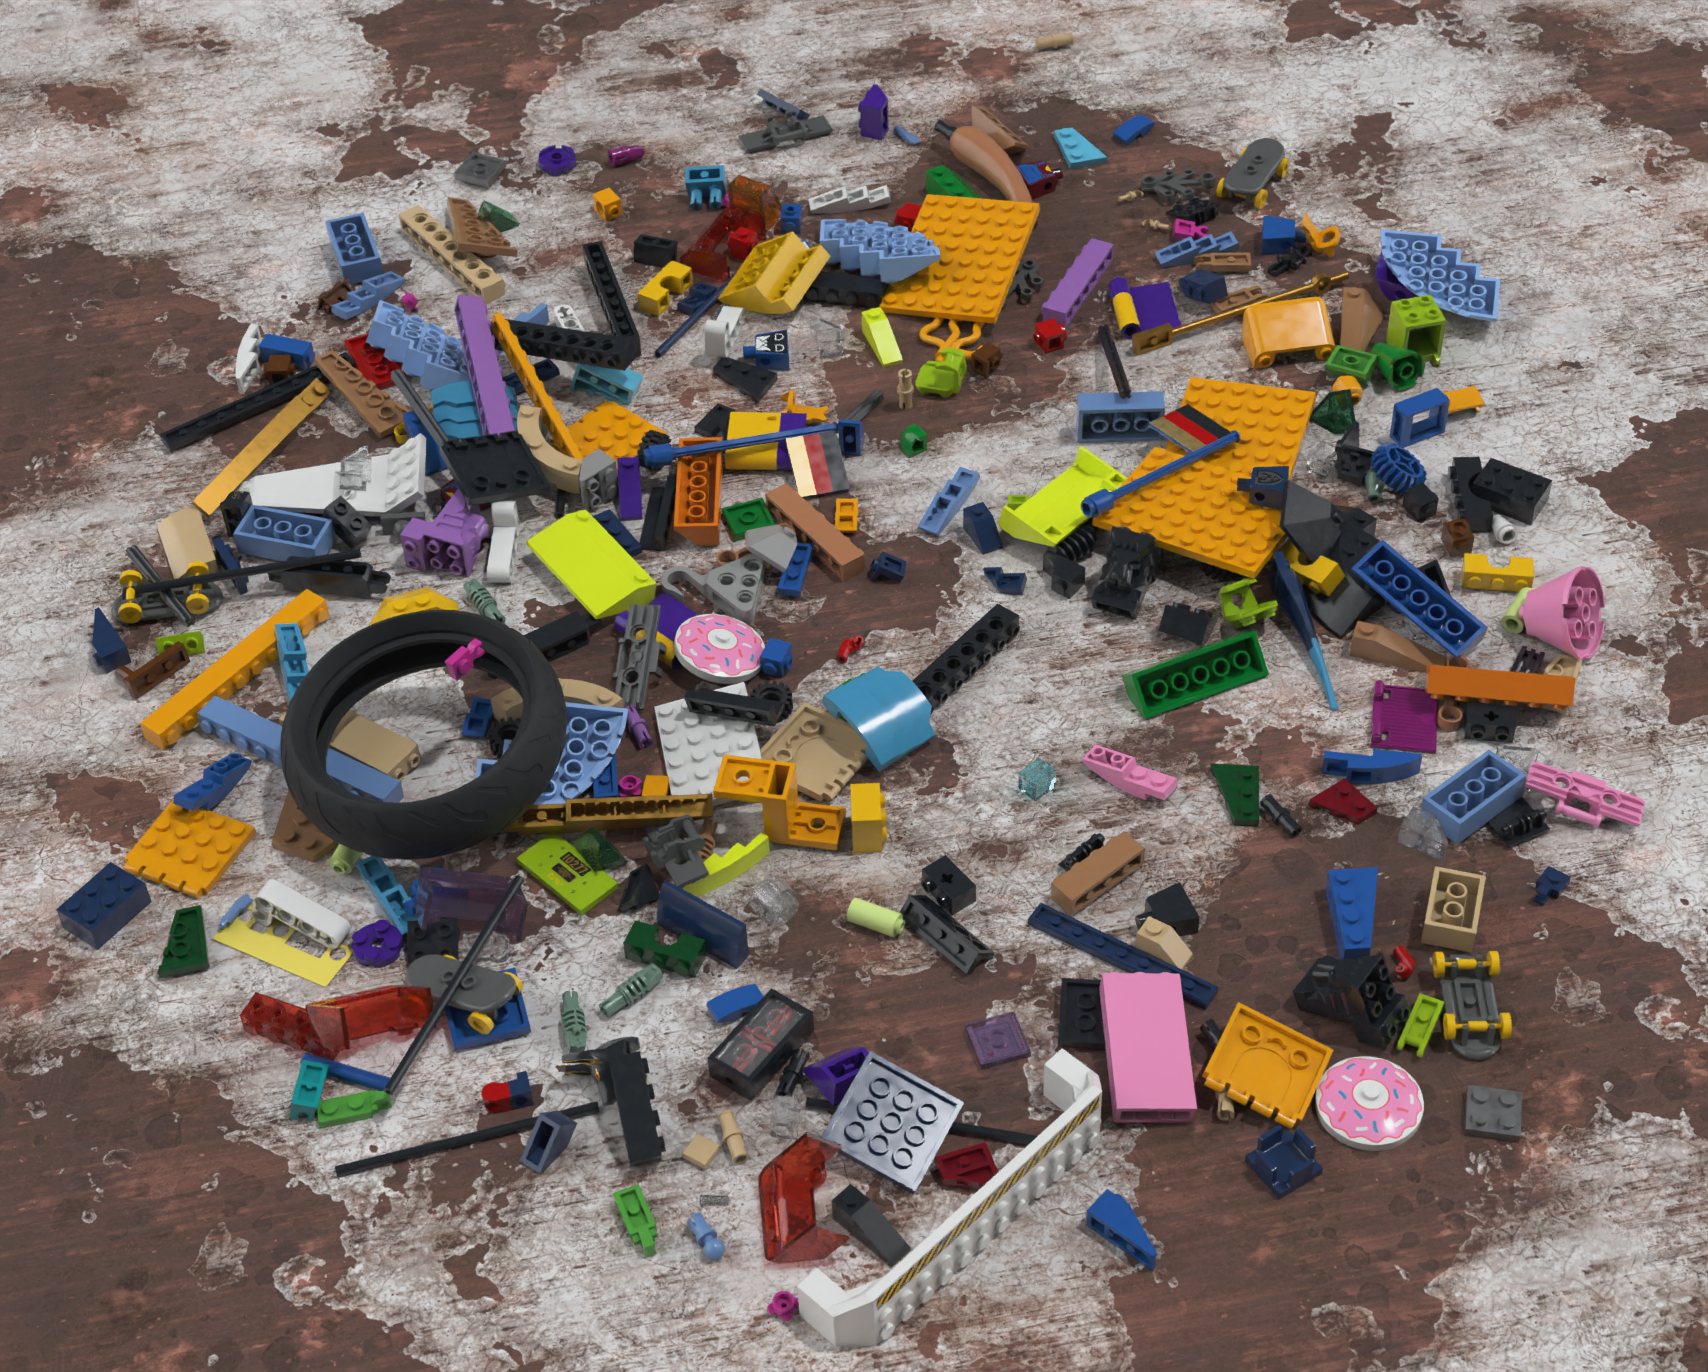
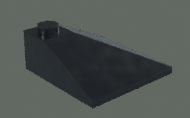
M1288 480L1285 481L1280 528L1307 563L1311 565L1321 555L1327 557L1341 533L1342 522L1344 521L1343 514L1339 509L1335 508L1332 502Z

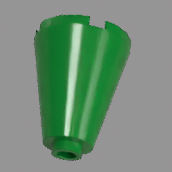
M1384 342L1377 343L1371 350L1372 354L1377 355L1375 365L1389 385L1399 391L1414 387L1417 384L1415 381L1418 377H1422L1424 374V359L1416 351Z

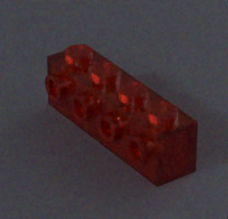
M255 992L240 1014L244 1031L250 1035H259L268 1038L271 1042H280L297 1051L303 1050L333 1061L349 1039L344 1021Z

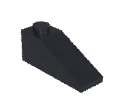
M852 1184L848 1185L831 1200L832 1218L891 1268L911 1251V1247L874 1203Z

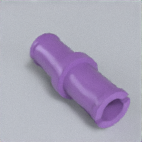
M630 705V708L629 706L624 707L628 709L626 722L628 723L629 732L634 735L640 748L644 749L643 742L645 747L648 748L652 745L653 739L646 729V722L640 718L634 705Z

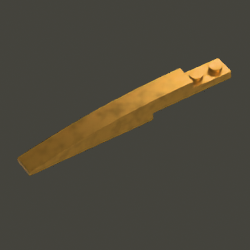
M316 378L219 473L191 504L207 517L212 515L220 507V503L224 502L228 494L236 491L281 446L284 440L330 396L332 390Z
M712 794L566 799V803L532 805L520 818L501 832L518 831L519 836L560 834L669 824L672 819L684 815H690L693 821L713 818Z

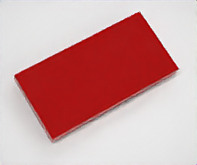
M368 334L344 340L350 357L356 362L357 370L363 374L365 379L373 381L379 390L396 386L391 378V372L402 369L400 362L395 363L384 357V348L377 349L366 343Z

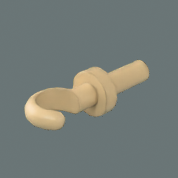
M1139 190L1130 191L1126 195L1118 197V201H1133L1137 194L1143 197L1144 193Z
M1146 219L1142 222V226L1150 224L1154 230L1159 228L1170 229V225L1161 224L1158 220Z

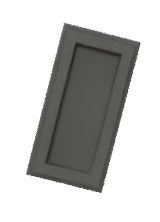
M425 512L381 514L380 520L383 534H393L395 538L401 540L400 534L412 518L426 521Z

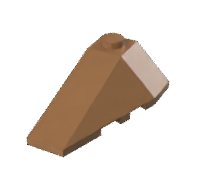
M1343 288L1340 346L1365 352L1369 341L1376 333V329L1382 323L1383 306L1363 288Z
M1357 621L1352 637L1350 656L1426 673V664L1445 666L1447 657L1384 626Z

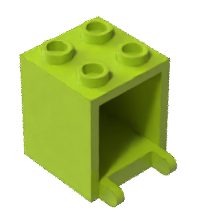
M1432 295L1392 301L1386 341L1388 344L1418 352L1423 357L1424 362L1433 361L1434 365H1440L1446 319Z

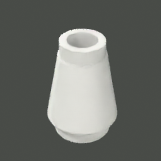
M1501 515L1493 516L1491 526L1497 540L1504 544H1510L1517 538L1516 526Z

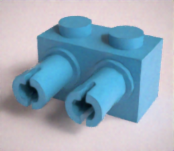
M724 165L685 168V185L688 197H691V209L696 210V205H698V210L702 209V196H710L709 206L715 209L716 203L717 209L721 208V195L727 194V177Z

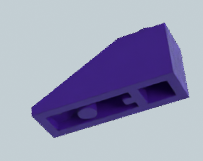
M639 457L617 458L621 521L643 520Z

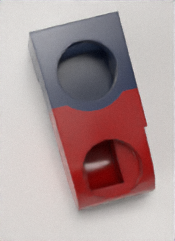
M527 1071L516 1073L517 1079L486 1084L481 1091L485 1110L489 1113H500L533 1106Z

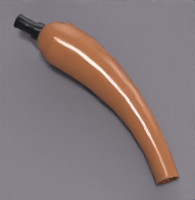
M942 120L936 122L934 130L944 135L950 141V148L955 159L986 178L1001 191L1008 201L1033 203L1022 175L1008 154L993 138L976 126L956 128L955 126H949ZM1037 219L1032 231H1034L1038 226Z

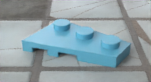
M1063 128L1054 131V138L1070 170L1107 163V156L1075 129Z

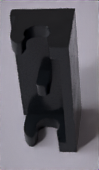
M641 234L634 241V262L665 267L671 261H676L678 241Z
M232 491L224 502L220 503L228 537H234L233 533L251 505H253L250 492L244 491L240 498L233 499L235 491Z

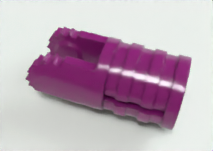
M626 145L608 150V158L612 167L629 163L634 159L643 157L645 154L643 147L638 145Z

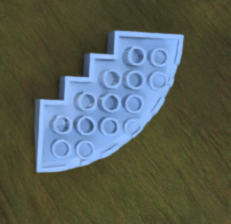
M846 219L821 220L820 245L830 255L826 264L835 265L841 262V270L855 271L861 268V276L875 277L881 274V282L892 284L902 281L941 259L939 248L934 246V241L931 239L926 240V235L918 231L914 233L908 232V228L904 226L888 227V223L874 221L873 224H868L860 219L854 223H846Z
M1381 229V248L1385 261L1397 279L1411 292L1419 297L1432 295L1438 307L1446 311L1479 320L1497 321L1500 279L1480 277L1481 264L1460 262L1461 249L1441 248L1442 235Z
M382 300L379 301L366 343L377 349L384 348V357L395 363L402 362L401 370L405 371L409 376L421 377L419 385H422L427 390L432 391L443 385L470 380L464 350L460 347L462 345L461 341L455 337L446 336L443 334L444 329L434 323L426 324L422 317L418 315L409 316L403 313L404 309Z
M565 702L567 729L563 753L552 779L533 805L566 803V799H575L593 784L612 760L621 742L627 721V708ZM504 739L503 754L513 740ZM478 758L475 778L482 775L498 760Z

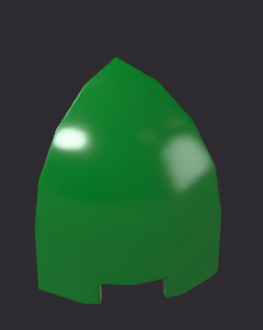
M916 424L906 427L900 436L899 446L908 458L927 451V434Z

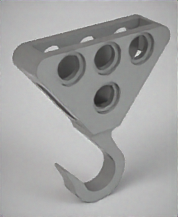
M752 553L710 570L705 575H700L684 566L672 567L661 576L662 591L684 604V594L670 583L676 579H685L730 617L752 626L766 575V563L763 559Z

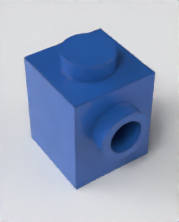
M782 204L780 215L781 234L790 232L801 234L803 221L802 204Z
M770 638L760 655L761 673L783 678L786 670H790L793 662L791 643Z

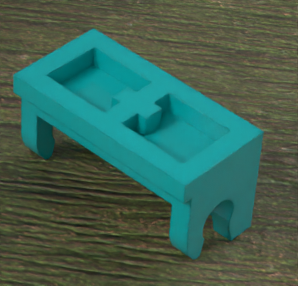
M308 1060L302 1061L291 1101L290 1119L298 1120L300 1113H306L308 1121L314 1119L329 1064Z

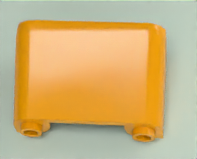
M1320 297L1254 304L1247 307L1244 311L1242 340L1254 369L1269 367L1273 364L1275 355L1278 353L1315 349V355L1318 359L1328 360L1335 349L1326 304Z

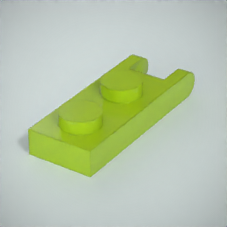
M1419 993L1396 1049L1402 1051L1405 1043L1419 1048L1417 1050V1057L1422 1058L1443 1010L1444 1001Z

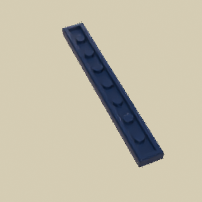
M1041 902L1028 918V925L1127 973L1169 972L1171 974H1180L1183 999L1206 1010L1218 993L1217 986Z

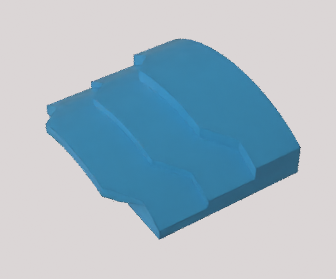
M471 380L450 383L431 391L430 401L433 416L450 440L457 439L459 442L461 438L477 436L479 439V436L483 435ZM506 385V397L510 399L509 409L514 415L513 426L517 429L518 402L515 388Z
M877 666L849 683L841 684L825 694L822 699V704L835 719L843 716L866 743L865 755L879 772L936 735L929 723L931 704L919 688L903 672L885 671Z

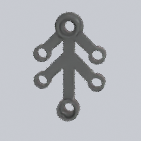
M1186 169L1175 177V171L1167 170L1157 178L1154 176L1142 178L1140 189L1146 193L1157 192L1163 195V200L1166 202L1175 200L1174 191L1183 194L1184 200H1193L1195 198L1194 190L1183 186L1202 185L1204 189H1212L1216 184V175L1212 172H1206L1200 175V179H1195V171L1193 169Z
M1027 259L1018 265L1016 271L1018 274L1013 278L1001 310L1007 308V297L1017 286L1021 291V298L1023 300H1031L1033 298V289H1041L1043 287V279L1037 275L1039 264L1036 261ZM1026 277L1030 278L1032 288H1029L1027 286L1025 281Z

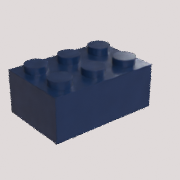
M110 862L59 906L56 911L65 930L99 950L152 901L146 884Z

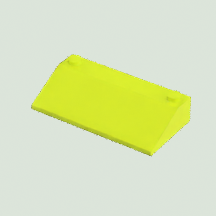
M1081 446L1078 449L1073 465L1020 507L1013 511L1005 505L997 526L1014 538L1055 547L1091 518L1086 517L1081 510V502L1084 501L1085 497L1101 489L1112 492L1118 489L1126 481L1127 477Z
M580 510L565 515L526 542V545L595 619L629 611L630 604L648 605L654 600L657 583L587 510Z

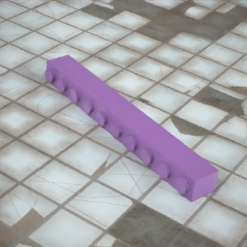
M458 296L454 312L483 435L497 433L499 436V433L515 431L518 434L517 429L513 426L514 415L509 409L510 399L506 397V382L502 380V366L498 364L499 354L498 350H495L494 347L495 337L491 335V321L487 318V305H484L482 296Z

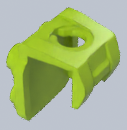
M943 348L941 355L946 356L944 361H927V364L920 368L915 381V386L920 393H937L942 397H950L953 393H959L962 380L967 372L964 352L956 348Z
M1248 577L1233 584L1223 586L1219 591L1224 619L1230 622V625L1233 624L1234 628L1247 626L1255 623L1256 620L1276 615L1277 600L1261 604L1257 603L1249 584L1257 582L1256 579ZM1235 593H1239L1243 597L1242 609L1240 610L1232 602V596Z

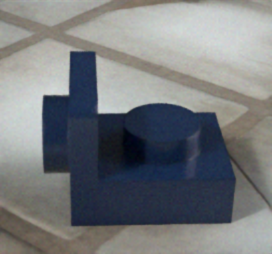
M882 551L878 559L874 558L869 570L872 571L871 580L876 581L878 576L882 574L901 582L905 574L906 561Z

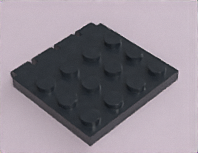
M515 431L501 432L499 436L497 433L481 435L479 439L477 436L461 438L459 442L457 439L441 441L439 453L468 506L550 493L551 485L523 436Z

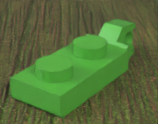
M365 1091L322 1100L319 1102L317 1109L319 1126L323 1129L371 1119L374 1114L378 1113V1110L392 1108L391 1097L384 1091Z
M639 1184L613 1193L614 1201L631 1241L633 1240L634 1245L641 1243L646 1257L656 1254L653 1239L658 1237L657 1228Z

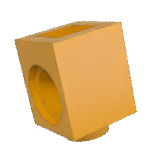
M610 188L592 194L594 210L605 221L622 215L621 199Z

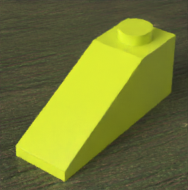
M881 307L861 312L862 332L883 368L903 363L891 326Z

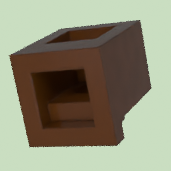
M989 342L971 354V370L986 379L989 378V373L1001 365V358H1003L1002 350Z

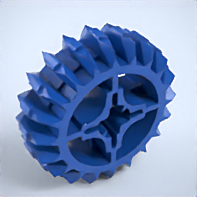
M1383 443L1374 451L1370 458V465L1373 467L1372 471L1377 474L1376 477L1380 478L1382 483H1385L1388 488H1392L1395 492L1399 491L1402 495H1404L1405 489L1424 483L1427 479V473L1424 470V466L1420 464V460L1416 459L1415 455L1411 454L1409 450H1405L1396 443Z

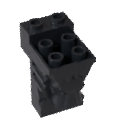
M1112 526L1109 540L1110 550L1106 552L1107 562L1102 565V574L1091 597L1092 606L1098 610L1136 620L1150 581H1156L1164 560L1163 549L1157 546L1156 537L1150 533H1137L1128 527Z
M1382 953L1361 956L1357 960L1351 958L1338 960L1328 955L1318 958L1293 990L1300 1011L1350 1022L1353 1025L1358 1042L1381 1048L1388 1046L1411 1014L1405 995L1395 992L1389 968Z

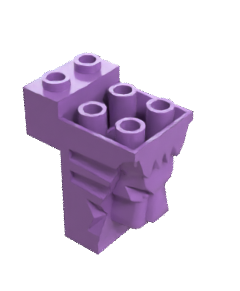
M457 489L433 523L412 518L400 534L406 567L426 572L431 566L436 569L470 577L477 558L475 555L480 549V542L490 534L485 518L480 514L479 504L468 506L460 489Z

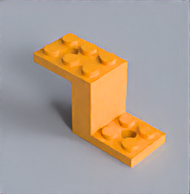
M732 755L723 756L713 790L714 798L762 803L764 831L771 843L838 850L846 817V808L798 802L796 763ZM740 777H748V778H749V779H747V780H745V781H739V780H737V779H739ZM815 824L823 825L821 828H813L812 826Z

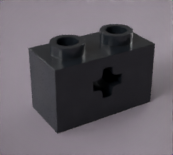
M341 495L325 507L322 518L333 521L335 534L350 549H354L364 541L372 527Z
M1467 702L1464 716V739L1513 743L1516 730V706Z
M946 855L922 869L921 885L927 893H931L936 898L939 906L942 909H946L951 915L976 902V885Z

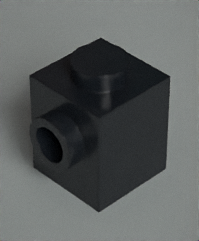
M1420 483L1412 488L1405 489L1402 506L1417 521H1421L1436 515L1439 498L1424 483Z

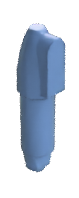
M899 126L894 127V131L909 144H920V139L915 135L908 133Z
M246 894L236 900L231 909L221 919L218 925L219 928L225 929L239 913H244L252 904L253 899Z

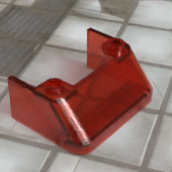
M736 204L728 206L706 226L681 255L680 264L691 267L693 273L726 282L730 278L729 255L715 252V248L729 231L735 232L740 226L757 232V238L765 241V213Z
M407 985L382 986L305 1005L309 1021L323 1047L330 1049V1052L349 1050L350 1041L389 1031L398 1032V1036L413 1034V1029L422 1028L434 1008L431 987Z
M806 1132L762 1169L758 1179L764 1256L766 1260L776 1264L822 1260L851 1239V1233L816 1221L814 1191L825 1182L827 1176L825 1162L841 1150V1144Z

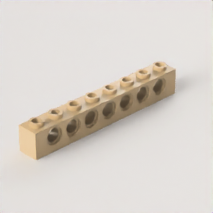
M417 205L398 214L401 230L473 295L482 296L485 305L505 296V281L502 276H498L479 256L477 257L473 253H462L457 250L454 236L437 219L435 220L431 217L427 210Z

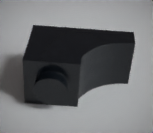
M1047 550L1043 554V571L1052 578L1051 590L1071 599L1085 584L1086 568Z

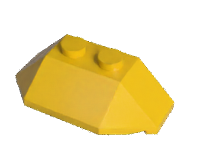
M425 587L384 598L369 626L406 613L426 610H460L457 602L430 587Z

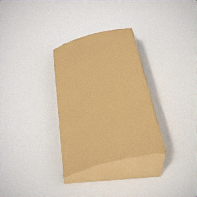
M194 505L173 513L157 525L174 579L187 577L186 567L194 561H201L207 564L209 573L219 572L199 509Z

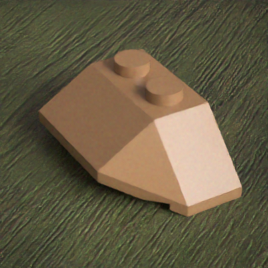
M972 106V126L978 127L993 138L1008 156L1028 148L1029 145L1022 141L987 109Z

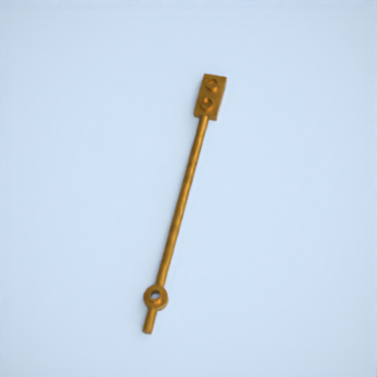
M1345 271L1328 277L1325 273H1319L1312 278L1309 284L1175 328L1166 323L1133 334L1132 352L1137 356L1171 345L1174 336L1244 314V311L1250 305L1283 301L1311 291L1322 295L1330 289L1332 284L1349 279V274Z

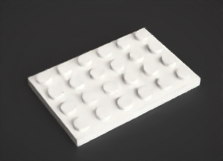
M744 682L714 690L748 696ZM685 699L655 706L667 775L670 777L671 795L712 794L713 806L734 801L731 799L714 798V786L724 755L762 759L755 724L691 713ZM740 777V778L737 779V780H739V781H745V780H747V779H749V778H748V777Z

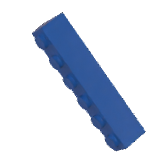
M1381 540L1351 568V571L1456 659L1467 655L1483 640L1488 627L1384 540Z

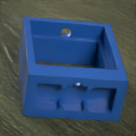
M1438 388L1395 403L1390 437L1398 446L1401 445L1405 448L1445 433L1450 405L1447 395H1444ZM1430 410L1429 418L1412 424L1413 416Z

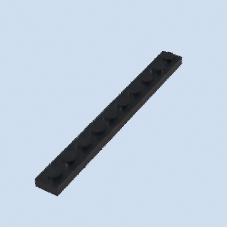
M346 352L339 355L350 363L353 368L357 369L356 362ZM315 365L159 434L161 441L171 452L299 395L316 378L323 384L329 382V379Z

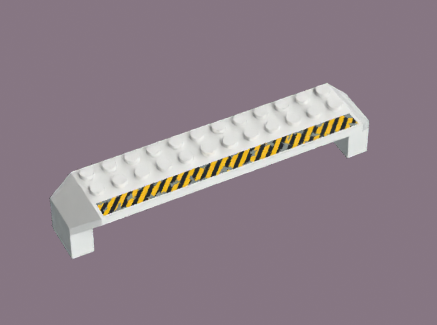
M1064 1049L1057 1052L1044 1064L1043 1095L1065 1112L887 1275L845 1292L816 1268L797 1286L799 1316L835 1347L876 1346L882 1339H888L899 1323L907 1321L921 1303H926L931 1299L934 1291L940 1285L944 1286L951 1280L955 1271L960 1267H965L979 1249L983 1250L988 1246L991 1238L997 1232H1003L1011 1219L1016 1215H1021L1034 1198L1037 1199L1043 1195L1046 1187L1052 1181H1058L1067 1167L1071 1164H1076L1088 1148H1093L1100 1140L1102 1088L1099 1075Z

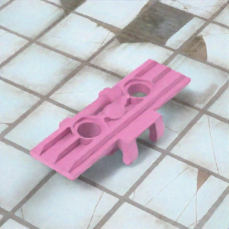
M1534 761L1531 762L1524 786L1557 798L1558 802L1554 814L1560 815L1561 813L1592 824V827L1598 829L1602 815L1639 827L1646 802L1639 797L1607 787L1606 782L1574 770L1571 774ZM1556 782L1564 783L1567 788L1558 786ZM1577 798L1590 803L1588 813L1570 807L1571 801ZM1603 799H1610L1615 803V805H1610L1606 803Z

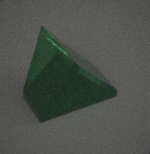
M485 200L482 201L478 214H482L485 217L484 221H489L500 233L519 226L520 223L512 213Z
M1351 389L1329 392L1312 411L1309 421L1335 435L1345 433L1346 428L1356 421Z
M593 827L572 842V845L594 872L624 866L628 863L621 852Z

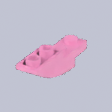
M1096 744L1082 758L1083 763L1100 777L1143 800H1147L1150 795L1165 800L1178 786L1177 778L1136 765L1135 757Z

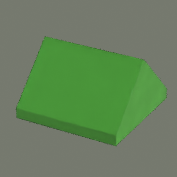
M1337 345L1325 364L1327 376L1338 378L1350 375L1354 376L1359 384L1368 386L1377 355Z

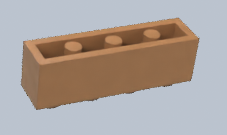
M1125 831L1116 837L1110 838L1104 846L1095 849L1083 861L1075 863L1069 871L1057 876L1051 883V899L1068 914L1074 915L1144 864L1145 848Z

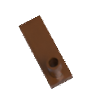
M178 641L136 671H132L124 665L117 667L115 676L126 683L131 697L138 699L191 661L184 644Z

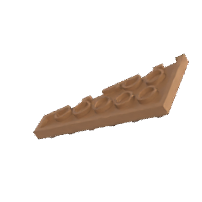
M448 197L447 207L457 250L466 254L476 252L484 256L494 254L517 257L518 249L516 247L511 248L510 241L502 239V234L489 221L485 222V217L482 214H477V209L467 199Z

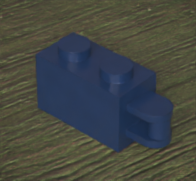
M1200 269L1179 279V285L1185 297L1210 304L1228 296L1225 276Z

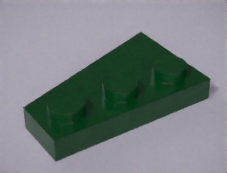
M1211 763L1210 771L1216 778L1219 792H1222L1225 806L1234 826L1259 827V766Z
M198 905L176 910L169 932L170 939L163 952L162 965H159L157 972L159 979L210 968L202 906Z

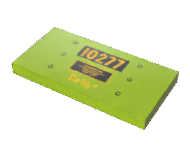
M548 834L516 858L517 864L581 916L619 889L618 882L558 834Z

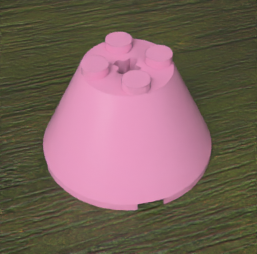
M1580 566L1533 590H1528L1525 603L1520 606L1519 610L1520 618L1524 619L1527 635L1534 636L1577 659L1591 658L1600 645L1605 621H1600L1601 608H1605L1604 593L1600 579L1591 567Z

